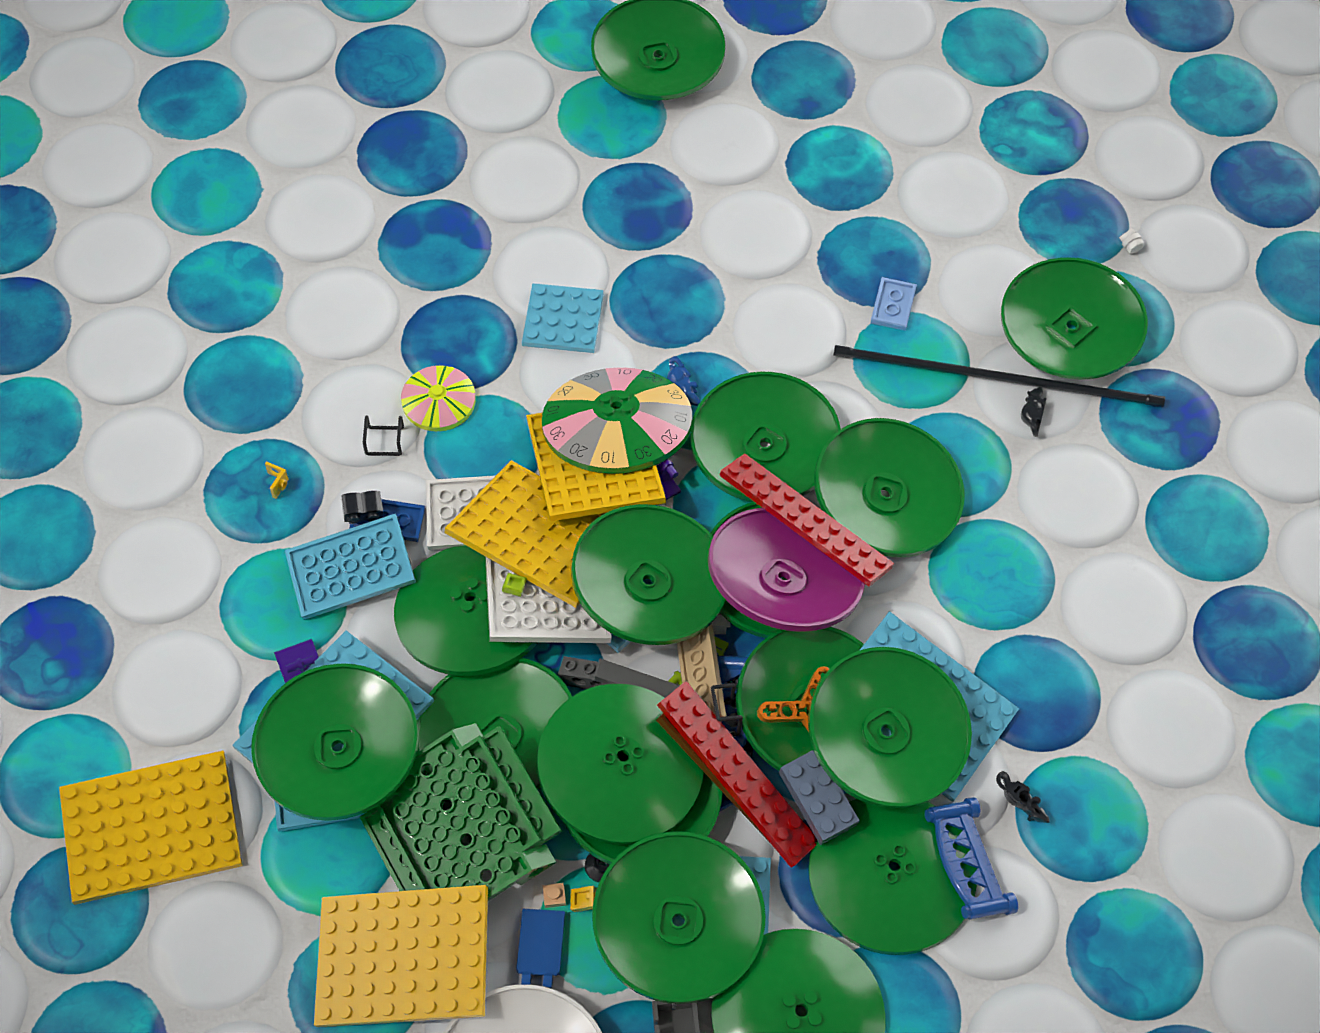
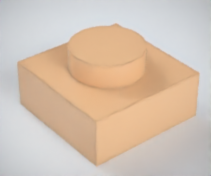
M563 883L542 885L545 908L566 906Z

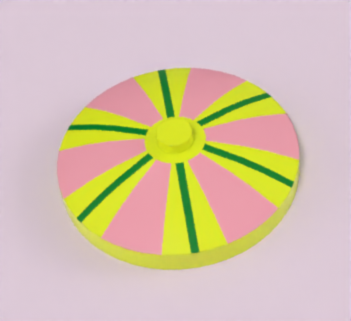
M431 366L416 372L407 380L401 393L402 408L408 420L421 429L435 432L450 430L461 425L473 412L476 402L475 389L471 380L460 370L449 366Z

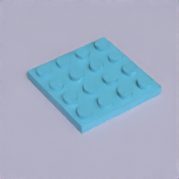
M532 283L522 346L594 353L604 295L603 290Z

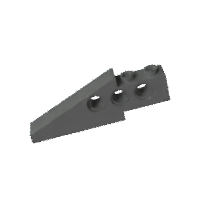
M564 656L558 672L560 679L566 686L584 689L605 684H629L646 688L666 698L680 686L604 659H599V662Z

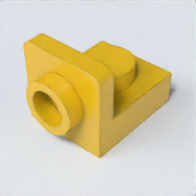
M587 886L571 889V910L579 912L593 909L597 887Z

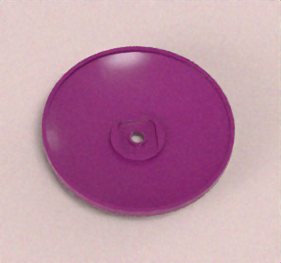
M763 508L747 510L728 519L716 531L709 548L708 567L710 575L721 595L734 608L747 617L777 629L815 631L836 625L855 610L864 591L865 584Z

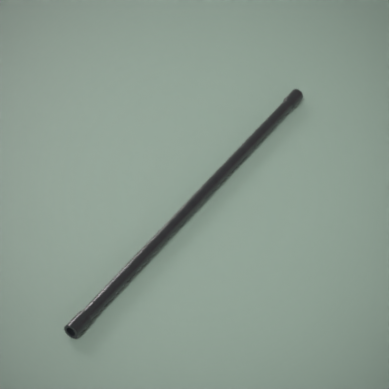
M835 345L833 356L852 357L1144 403L1150 406L1164 407L1165 396L1133 393L853 349L847 346Z

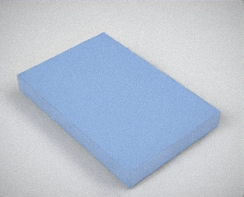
M882 277L870 323L906 331L917 284Z

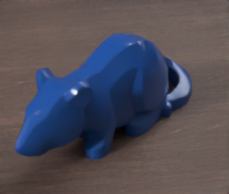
M677 356L671 357L669 360L670 371L667 379L675 383L685 393L690 405L698 406L700 399L695 394L697 393V383L695 381L690 382L689 377H691V374L684 367L681 360Z

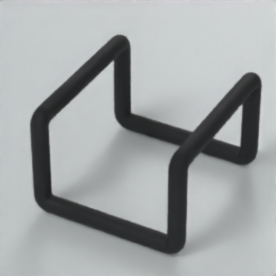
M365 416L362 441L365 455H402L400 445L401 429H404L402 416L398 418V426H371L369 416ZM367 428L397 430L396 443L398 452H368L366 444Z
M729 683L711 686L716 719L718 721L738 720L737 732H731L730 734L732 736L740 735L743 717L741 715L720 717L715 689L732 687L730 700L724 701V705L732 704L735 698L736 684Z

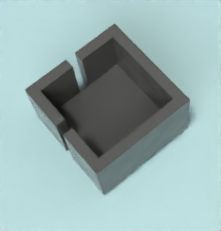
M652 1001L654 1033H700L697 1003L676 1004V1010H672V1004Z

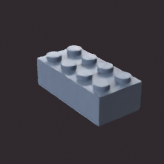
M813 750L780 768L779 774L820 845L857 826L859 822L857 815L841 788L824 771Z

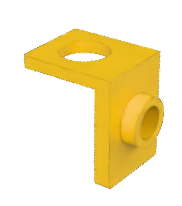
M266 462L267 473L277 477L270 487L272 497L276 499L280 492L286 488L289 478L286 469Z

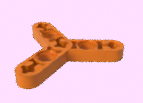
M825 666L819 667L814 672L801 701L764 702L757 710L758 718L763 722H802L808 730L807 713L799 712L797 714V711H802L805 707L809 710L812 699L810 690L816 689L817 683L821 678L820 674H826L829 668ZM789 707L792 710V716H785L782 713V708ZM766 708L768 711H775L777 709V712L771 713L769 717L766 713H763Z

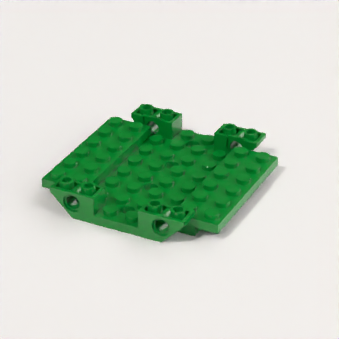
M476 723L452 729L418 751L413 766L401 786L383 803L360 816L364 827L399 891L486 885L488 887V901L516 883L519 885L525 884L557 863L548 846L544 843L562 832L502 727L498 726L491 732L483 735ZM432 765V773L425 776L423 773L424 768ZM446 800L452 801V807L449 810L443 809V803ZM471 835V843L464 846L462 843L464 836ZM490 870L492 878L484 882L482 875L485 871Z

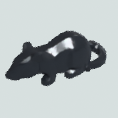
M1042 387L1027 392L1028 397L1025 399L1027 403L1021 410V419L1031 428L1034 437H1038L1047 399H1041L1043 394Z
M1005 771L997 774L996 782L1004 790L1005 798L1011 805L1029 815L1028 821L1050 822L1043 808L1038 806L1041 799L1036 796L1032 798L1028 786L1019 781L1011 782L1009 775Z

